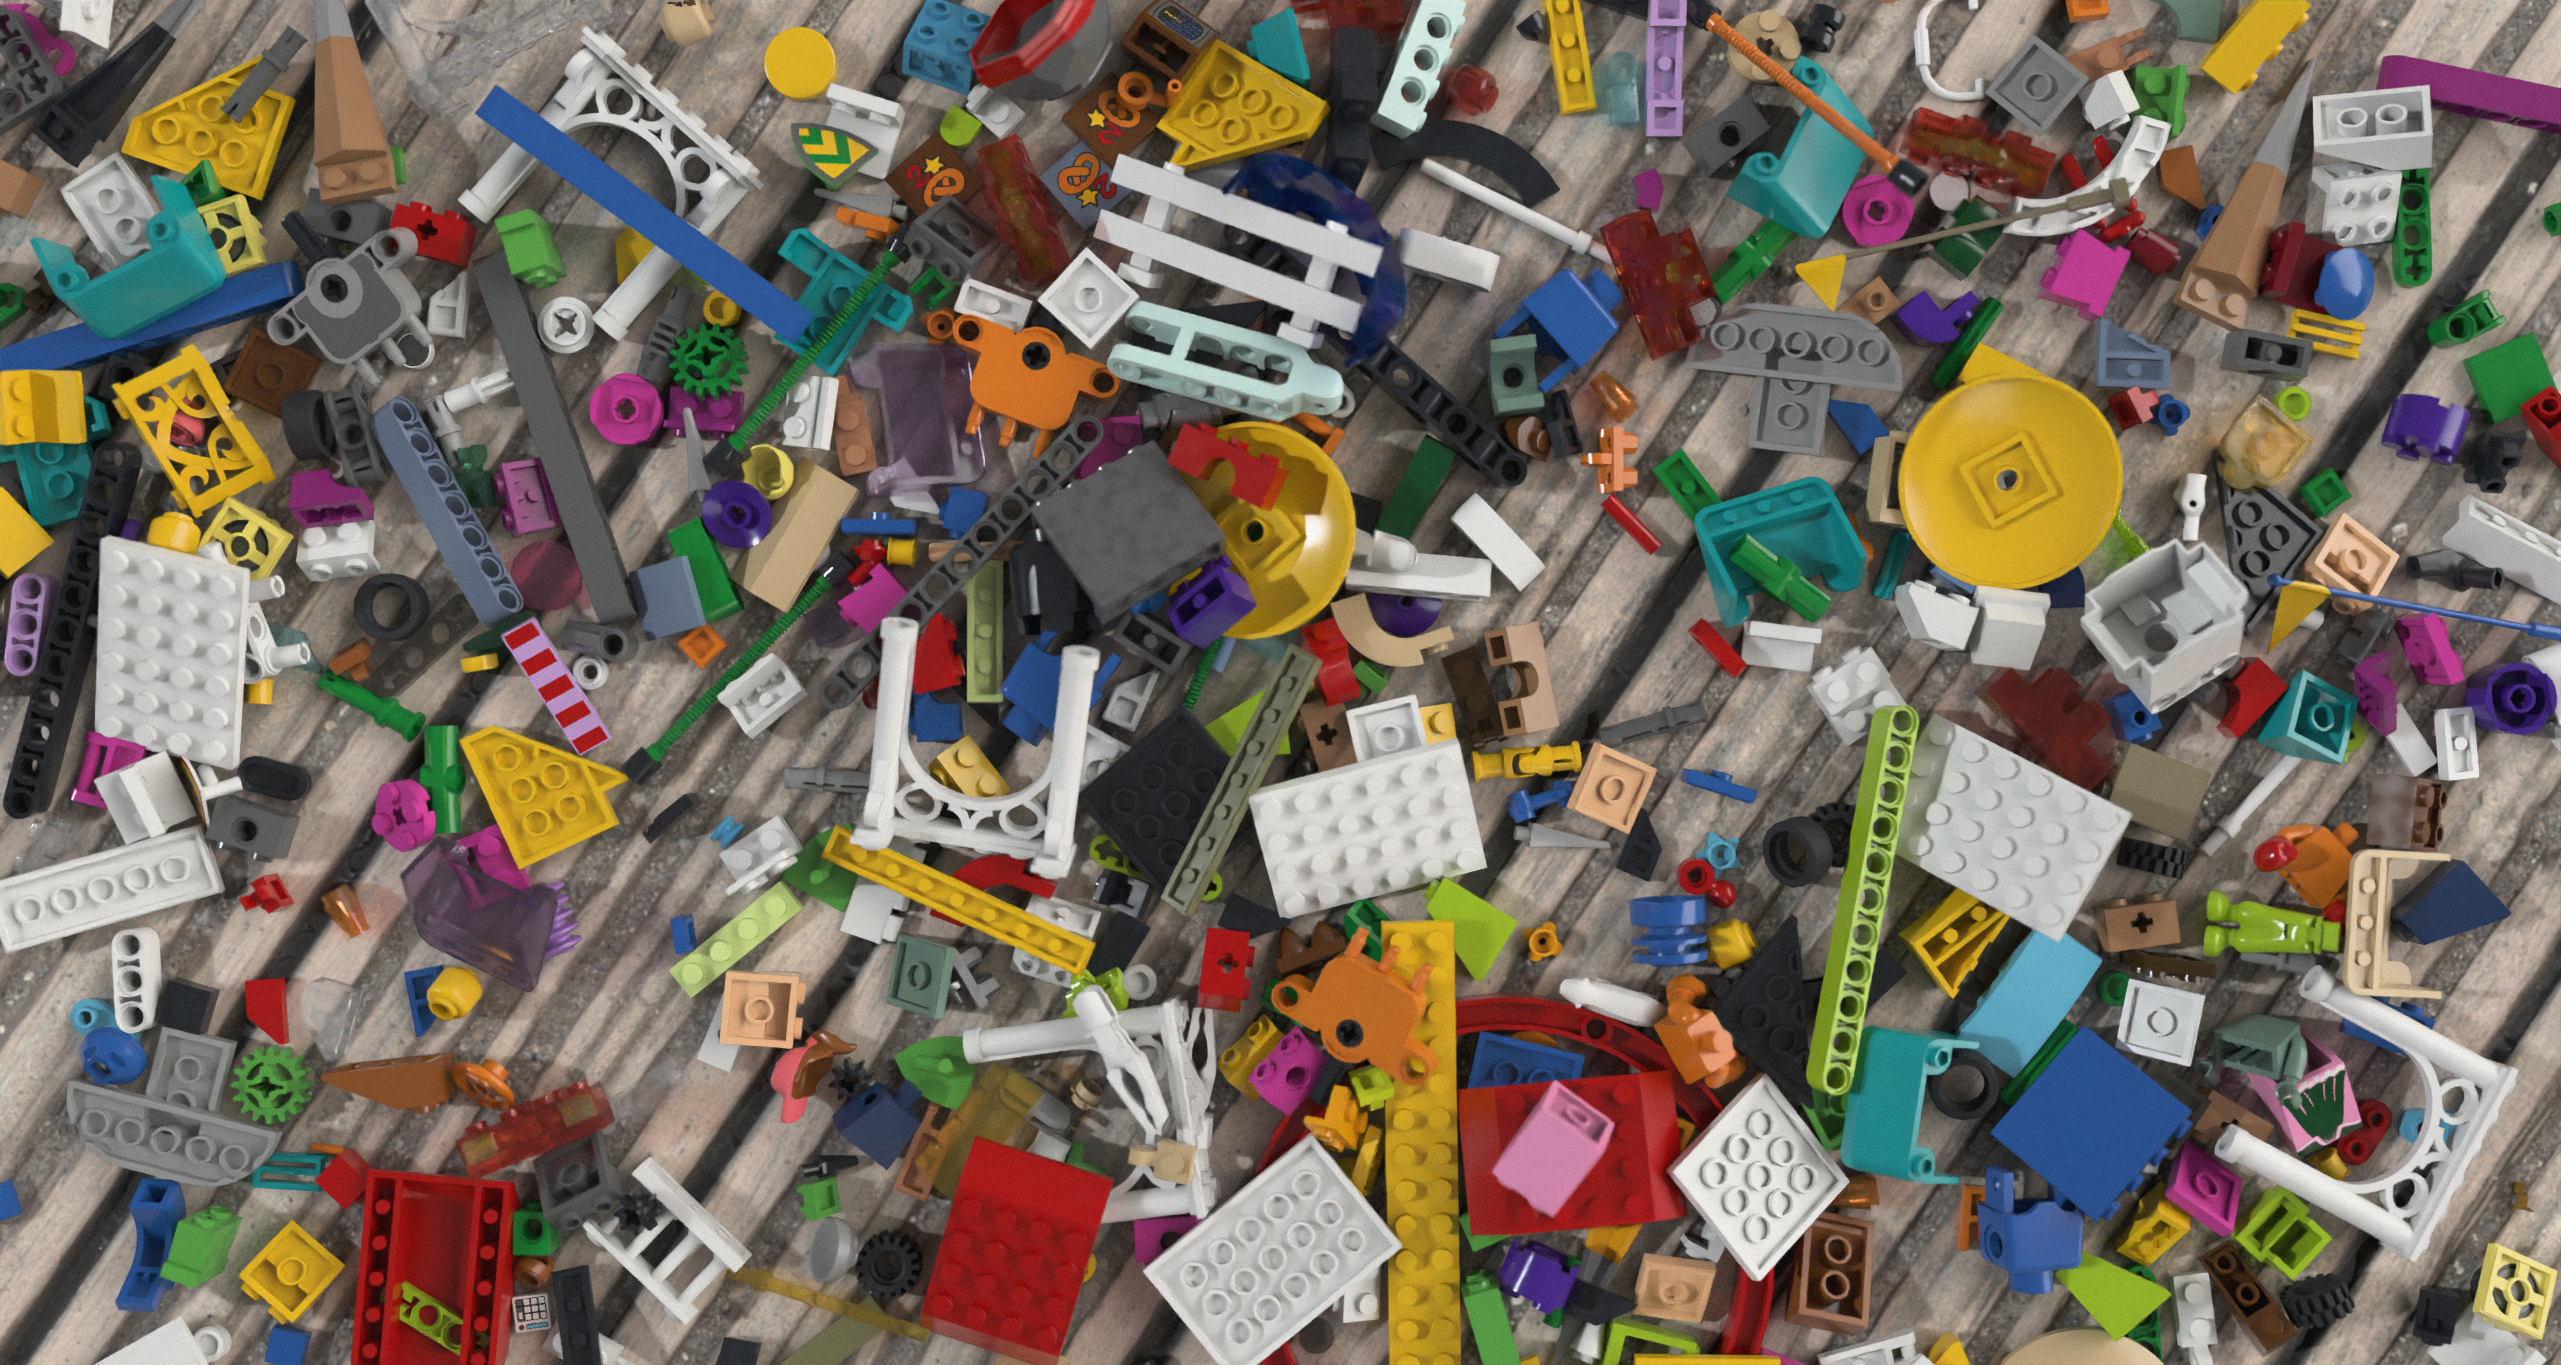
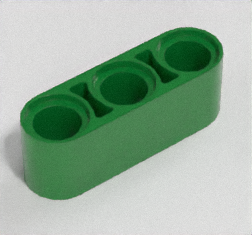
M702 516L667 531L676 556H688L702 610L708 622L714 624L744 610L745 606L734 580L730 578L731 573L714 537L706 528Z

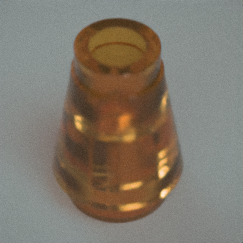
M1606 371L1599 373L1589 383L1609 420L1614 419L1617 424L1626 421L1640 408L1636 401L1637 396Z
M347 883L320 898L324 903L322 909L347 933L350 939L370 928L366 922L355 889L351 890Z
M1866 1174L1850 1178V1182L1828 1207L1871 1210V1206L1879 1205L1875 1176L1866 1177Z

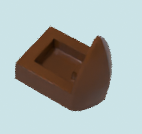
M1515 415L1506 419L1497 427L1500 437L1510 448L1535 460L1546 462L1552 443L1545 422L1533 416Z

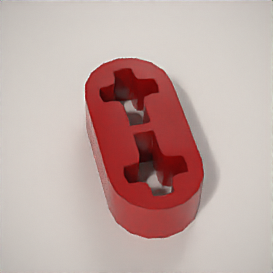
M1700 618L1688 630L1692 638L1732 679H1735L1748 667L1736 651L1703 618Z

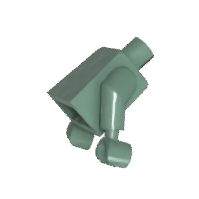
M2251 1013L2215 1030L2214 1038L2205 1054L2208 1057L2207 1060L2199 1061L2193 1067V1073L2198 1082L2202 1084L2205 1079L2210 1088L2216 1087L2221 1081V1076L2215 1069L2216 1065L2276 1080L2284 1077L2286 1080L2280 1082L2275 1087L2276 1097L2280 1106H2282L2284 1098L2291 1095L2293 1107L2297 1109L2302 1104V1098L2296 1085L2297 1082L2302 1081L2307 1062L2306 1041L2300 1036V1026L2293 1018L2289 1016L2276 1018Z

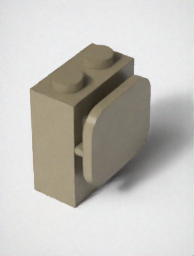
M2119 742L2118 746H2115L2108 756V772L2105 779L2101 780L2097 785L2094 794L2132 814V818L2129 821L2130 824L2144 827L2172 839L2186 841L2212 774L2136 744Z

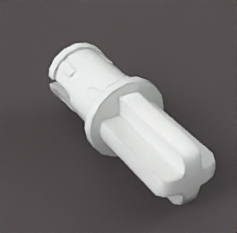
M504 368L483 378L473 377L471 383L445 392L444 399L450 411L456 414L480 402L487 404L491 397L515 388L509 368Z

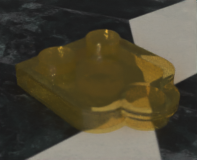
M2262 394L2253 397L2221 438L2220 452L2226 460L2223 466L2224 479L2231 487L2239 490L2250 488L2253 485L2260 488H2269L2277 485L2286 478L2314 442V439Z

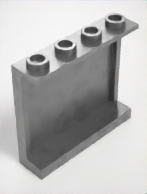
M1154 440L1145 445L1140 444L1133 447L1124 457L1115 462L1103 464L1097 469L1096 473L1083 480L1077 479L1071 482L1064 491L1053 497L1048 496L1041 499L1031 509L1033 528H1041L1094 602L1095 614L1102 624L1192 573L1209 560H1214L1225 553V534L1175 467L1166 463L1168 458Z

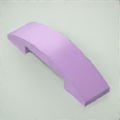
M1649 0L1644 83L1646 136H1682L1684 27L1686 26L1687 0Z

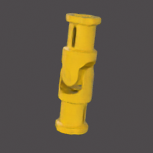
M1572 741L1571 745L1557 747L1541 744L1534 748L1528 746L1501 748V751L1497 753L1479 754L1477 751H1471L1474 783H1480L1481 779L1503 777L1504 780L1531 777L1536 775V773L1542 776H1550L1552 772L1574 770L1575 773H1580L1582 769L1581 751L1578 741ZM1516 754L1519 772L1512 769V760Z

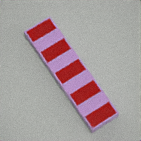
M534 616L501 635V638L579 756L611 739V733Z

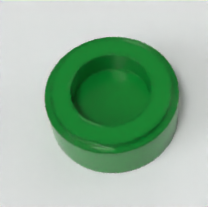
M2108 970L2102 973L2096 982L2098 997L2106 1004L2117 1007L2124 1006L2127 986L2131 977L2119 970Z

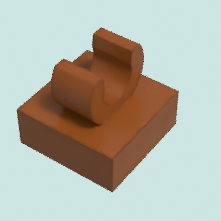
M364 636L334 653L328 665L336 676L348 669L352 678L358 683L369 677V672L373 671L371 664L366 659L373 647Z

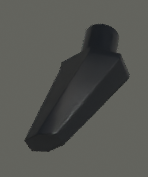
M817 1155L812 1162L800 1164L798 1172L802 1179L815 1175L819 1179L857 1166L858 1158L854 1155Z

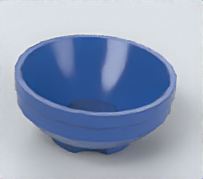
M95 1028L87 1034L80 1045L79 1052L84 1071L90 1074L93 1080L99 1084H130L140 1077L147 1067V1056L139 1042L131 1035L117 1028ZM97 1062L106 1065L109 1068L110 1072L101 1067Z

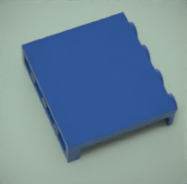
M2083 1025L1993 1128L1990 1134L2097 1224L2101 1218L2108 1222L2119 1210L2121 1205L2116 1201L2125 1191L2131 1195L2145 1179L2140 1173L2149 1163L2156 1167L2169 1152L2164 1147L2173 1136L2179 1140L2193 1124L2188 1120L2192 1111L2088 1027Z

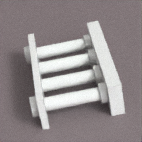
M649 1157L632 1173L637 1179V1185L629 1195L632 1196L633 1192L638 1188H642L643 1194L657 1195L656 1198L663 1204V1212L654 1218L658 1225L651 1231L645 1228L644 1232L628 1244L614 1230L620 1224L619 1217L614 1216V1212L624 1207L619 1203L604 1220L598 1214H594L582 1226L587 1230L588 1238L599 1247L604 1246L664 1304V1310L672 1319L676 1321L681 1320L686 1325L698 1312L691 1303L724 1269L728 1270L730 1268L736 1273L752 1254L659 1164ZM673 1219H679L689 1228L687 1230L688 1235L656 1268L652 1267L640 1253ZM698 1244H705L714 1252V1259L680 1293L666 1278Z

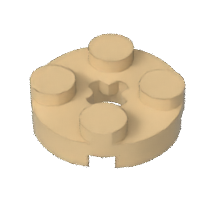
M1774 10L1749 14L1740 20L1734 28L1735 31L1740 33L1741 36L1750 41L1755 47H1758L1756 42L1758 40L1768 41L1771 44L1769 50L1772 54L1768 57L1787 72L1790 71L1800 55L1801 45L1796 29L1788 19L1779 15ZM1728 44L1727 59L1730 67L1739 78L1749 83H1763V85L1776 83L1773 78Z

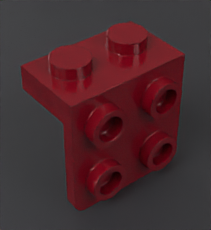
M2296 221L2288 222L2277 227L2272 234L2268 256L2256 297L2296 309L2320 314L2326 313L2327 311L2324 307L2316 305L2313 297L2314 291L2319 286L2325 255L2328 252L2344 248L2334 243L2304 235L2306 224Z

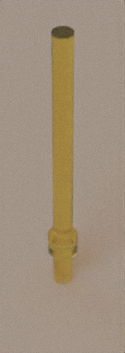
M741 1266L736 1273L730 1268L726 1270V1277L750 1284L751 1289L766 1293L768 1290L923 1343H927L931 1329L772 1277V1272L760 1268L754 1271Z

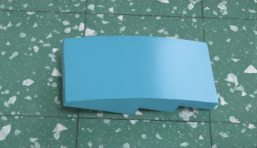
M2033 929L1998 969L1999 976L1977 1000V1008L1958 1028L1955 1035L1980 1042L1979 1049L1973 1050L1978 1051L1991 1063L2015 1078L2063 1020L2102 963V957L2067 933H2064L2058 943Z

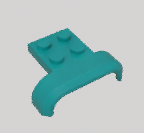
M806 228L792 230L778 251V254L812 278L797 300V303L815 317L795 345L778 333H775L773 336L777 341L800 356H803L802 353H805V349H808L809 345L811 346V342H814L815 338L817 339L820 331L823 332L822 329L826 328V324L829 325L828 322L832 321L831 318H835L834 315L838 314L837 311H841L840 308L844 307L843 304L850 300L849 297L852 296V293H856L855 290L858 289V286H862L861 283L864 282V279H868L867 276L870 275L868 271L828 246ZM883 281L878 282L879 285L876 286V289H872L873 292L870 293V296H867L864 303H861V307H858L857 311L855 310V314H852L851 318L849 317V321L843 324L844 327H840L841 330L837 331L838 334H834L835 337L831 338L832 341H828L829 344L825 345L826 348L822 349V353L819 352L820 355L816 356V360L813 359L814 362L812 364L830 376L836 377L873 320L900 334L914 313L911 297L903 295Z
M90 396L84 397L86 443L31 442L0 445V466L12 463L17 464L30 515L43 529L77 520L94 458L91 442L102 439L112 433L105 404Z

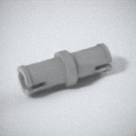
M444 394L434 397L439 411L435 401L431 398L423 401L435 429L432 434L435 440L440 441L450 469L461 467L456 452L461 464L467 465L471 463L472 459L469 457L460 432L463 431L459 423L456 424L452 412L446 405Z

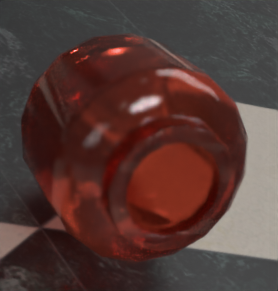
M1473 63L1463 64L1458 69L1453 68L1448 73L1444 82V88L1447 89V102L1472 117L1478 116L1482 112L1484 114L1488 113L1499 95V88L1496 87V78Z

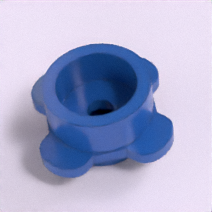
M2163 394L2159 397V403L2155 409L2150 410L2154 418L2148 420V422L2159 426L2165 436H2174L2178 433V427L2190 417V410L2182 402L2174 400L2173 395ZM2166 412L2171 413L2170 418H2167L2165 416Z

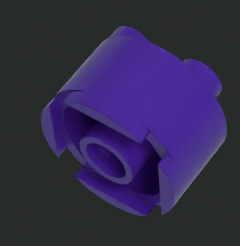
M2401 394L2399 399L2397 397L2394 399L2381 437V444L2388 448L2397 449L2396 456L2404 460L2418 461L2419 457L2430 458L2434 463L2450 466L2457 457L2470 413L2465 408L2454 403L2451 404L2450 409L2439 405L2440 399L2420 394Z
M2494 663L2481 668L2468 677L2466 681L2465 705L2472 707L2477 728L2496 734L2524 735L2534 733L2545 725V721L2550 714L2554 713L2557 707V691L2552 679L2532 664Z
M1515 1236L1497 1276L1501 1282L1499 1290L1513 1298H1519L1522 1295L1533 1301L1532 1306L1547 1314H1552L1554 1309H1562L1578 1275L1580 1265L1575 1263L1573 1267H1570L1564 1263L1566 1255L1535 1240L1531 1241L1530 1246L1521 1244L1524 1237Z

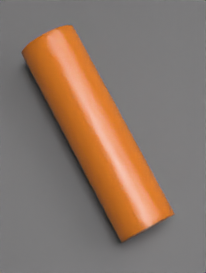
M313 1142L311 1151L339 1155L346 1151V1146Z

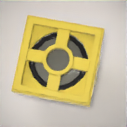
M237 194L197 208L225 267V278L267 264L262 249L267 244V239L260 234L259 230L263 229L257 218L251 215L244 195Z
M227 497L198 543L197 549L209 543L221 542L227 562L231 565L250 569V580L253 581L269 577L294 536L282 529L279 521L266 517V513L249 508L233 497ZM196 551L195 556L201 557L200 554H198V551Z
M2488 1243L2483 1266L2474 1272L2470 1281V1294L2474 1303L2472 1312L2482 1316L2481 1322L2494 1324L2496 1329L2518 1332L2531 1339L2542 1340L2558 1271L2497 1243Z

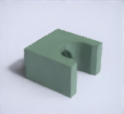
M1535 334L1491 339L1484 349L1493 419L1509 418L1515 415L1537 414L1544 407L1543 393L1538 390L1535 372V350L1537 349ZM1505 372H1517L1521 378V385L1518 388L1507 387L1503 381V374Z

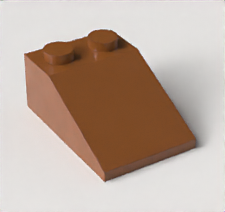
M453 1052L352 1062L321 1074L322 1082L397 1110L411 1108V1114L432 1112L434 1107L446 1105L447 1099L458 1094L457 1085L451 1077V1068L455 1064Z
M1823 1211L1797 1239L1787 1286L1785 1322L1854 1336L1868 1328L1875 1222Z

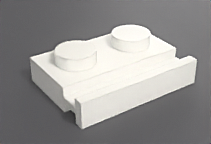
M802 375L798 381L796 380V384H793V387H790V391L787 392L780 445L830 450L839 379Z

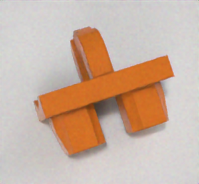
M1622 426L1598 429L1597 453L1580 455L1581 466L1597 467V493L1621 492L1625 488L1634 487L1638 484V471L1636 468L1623 467V454L1636 453L1638 436L1633 433L1624 432Z

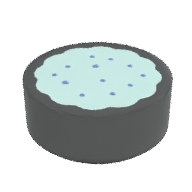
M1703 291L1692 295L1684 306L1686 320L1690 325L1702 329L1707 324H1714L1718 316L1722 314L1721 302L1711 292Z

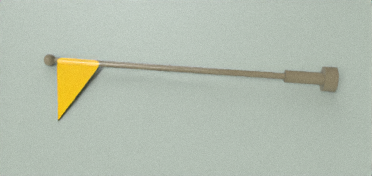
M2125 177L2109 180V188L2069 197L2063 203L1793 266L1782 264L1778 268V275L1781 278H1788L1792 273L1796 272L1834 313L1846 260L2066 209L2068 212H2073L2107 203H2112L2114 209L2127 207L2131 203L2128 183Z

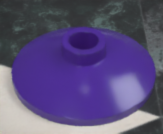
M738 480L720 482L707 492L702 502V518L706 528L715 539L724 545L733 548H749L762 541L770 530L772 523L770 506L763 494L746 482ZM736 506L743 508L746 514L739 513Z
M1371 594V607L1378 623L1387 631L1400 636L1417 635L1427 630L1436 621L1442 605V599L1413 596L1414 602L1412 606L1404 607L1400 602L1402 595Z

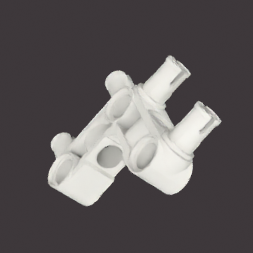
M221 542L209 543L197 549L198 554L202 558L229 564L221 547ZM277 575L253 581L250 580L244 683L254 684L263 677L276 675L282 668L306 664L311 658L310 649L305 642L277 647L258 601L283 596L285 592L284 583Z

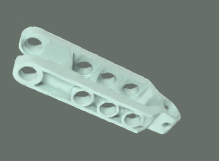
M1136 301L1131 306L1124 323L1127 327L1129 325L1137 332L1155 337L1156 341L1174 345L1171 355L1168 356L1128 344H1116L1106 364L1112 374L1124 380L1277 422L1301 412L1316 415L1331 414L1339 409L1343 398L1342 376L1335 369L1313 363L1302 345L1145 301ZM1200 349L1222 355L1225 360L1230 361L1233 358L1258 365V369L1265 370L1266 367L1290 375L1287 382L1274 385L1185 360L1189 350L1196 351ZM1317 404H1322L1325 407H1319Z

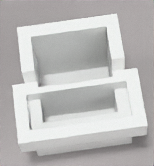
M1977 585L1970 604L1971 607L1979 609L1968 638L1972 663L2030 670L2046 628L2045 618L2051 604L2049 594Z

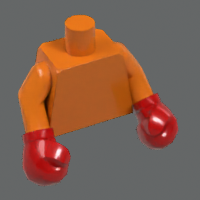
M2344 821L2332 832L2325 826L2307 823L2281 827L2275 836H2272L2256 848L2253 855L2255 866L2260 872L2277 870L2309 906L2323 909L2319 916L2324 917V921L2341 923L2340 938L2345 935L2349 869L2353 857L2347 848L2359 837L2358 832Z

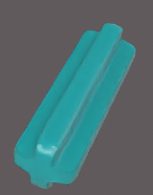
M1894 531L1892 533L1872 590V595L1883 600L1892 599L1912 542L1911 535L1901 531Z

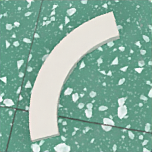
M2142 115L2134 116L2130 131L2118 154L2096 178L2073 192L2051 199L2011 197L2006 216L2063 203L2069 197L2109 188V180L2125 177L2131 197L2139 189L2140 183L2146 177L2149 170L2155 167L2167 143L2172 124ZM2107 203L2073 212H2068L2067 209L2005 223L2002 233L2018 236L2057 235L2091 225L2111 214L2116 209L2113 208L2112 203Z

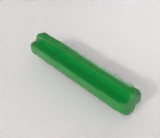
M1988 297L1984 300L1930 377L1929 383L1933 387L1944 391L1950 386L1979 342L2002 312L2004 305L1993 297Z
M2063 1019L2015 1078L2012 1077L1998 1093V1098L2005 1105L2012 1108L2079 1029L2069 1020Z

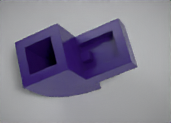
M1924 290L1888 318L1909 342L1920 347H1937L1960 336L1952 323L1957 328L1974 315L1970 309L1980 301L1970 290L1941 311Z

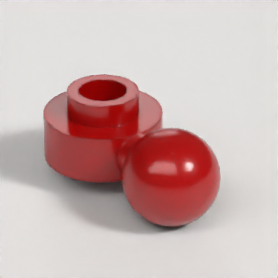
M1690 857L1682 861L1678 866L1676 878L1679 885L1686 892L1693 895L1707 892L1710 902L1718 908H1728L1736 901L1737 891L1735 886L1727 880L1715 881L1712 867L1702 858ZM1692 869H1698L1699 876L1694 880H1690L1688 878L1689 872Z

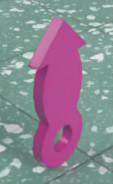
M29 4L0 5L13 9L22 15L47 57L49 52L54 49L61 51L62 58L60 62L53 65L59 77L66 75L72 70L76 60L73 47L70 43L59 37H52L49 28L42 20L31 13L25 12L30 6ZM3 17L4 24L0 29L11 33L6 25L10 19ZM11 34L13 38L19 37L17 35ZM23 45L19 48L22 51L31 54V50L28 45Z

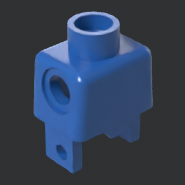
M1595 268L1582 280L1572 270L1563 269L1523 299L1516 308L1517 313L1497 329L1491 336V339L1507 338L1524 322L1528 324L1532 334H1535L1536 351L1541 357H1555L1562 363L1538 385L1539 392L1545 395L1568 373L1575 375L1616 334L1619 325L1610 312L1624 301V297L1614 282L1598 268Z
M1044 630L1036 643L1029 641L1001 686L1002 695L1015 704L1002 723L1035 747L1040 744L1049 730L1054 732L1063 654L1053 656L1047 649L1060 631L1046 632ZM1116 653L1111 654L1093 679L1089 713L1104 697L1103 687L1124 660Z
M1985 1165L1986 1201L1977 1202L1980 1253L1982 1258L2008 1272L2009 1288L2013 1291L2028 1294L2052 1292L2053 1270L2075 1269L2081 1264L2085 1213L2048 1182L2047 1197L2013 1199V1172L1997 1165Z

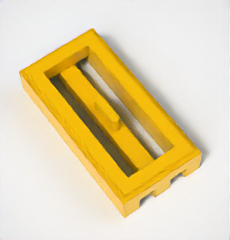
M2297 308L2292 310L2286 336L2297 338L2295 337L2296 332L2349 343L2348 349L2314 341L2312 351L2356 360L2359 359L2360 352L2358 347L2362 345L2363 338L2361 333L2365 331L2366 324L2351 320H2339L2329 315ZM2299 320L2352 331V333L2348 335L2299 324Z

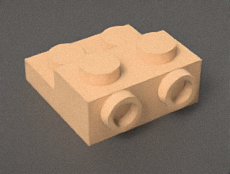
M2343 512L2334 518L2321 542L2313 548L2297 573L2307 583L2378 596L2400 555ZM2334 595L2328 596L2333 601L2332 607L2337 612L2345 615L2355 616L2371 608L2373 605L2372 602Z
M727 970L719 1043L792 1049L794 1039H801L803 1018L796 1017L797 1003H805L806 982H799L800 974L764 971L762 973Z

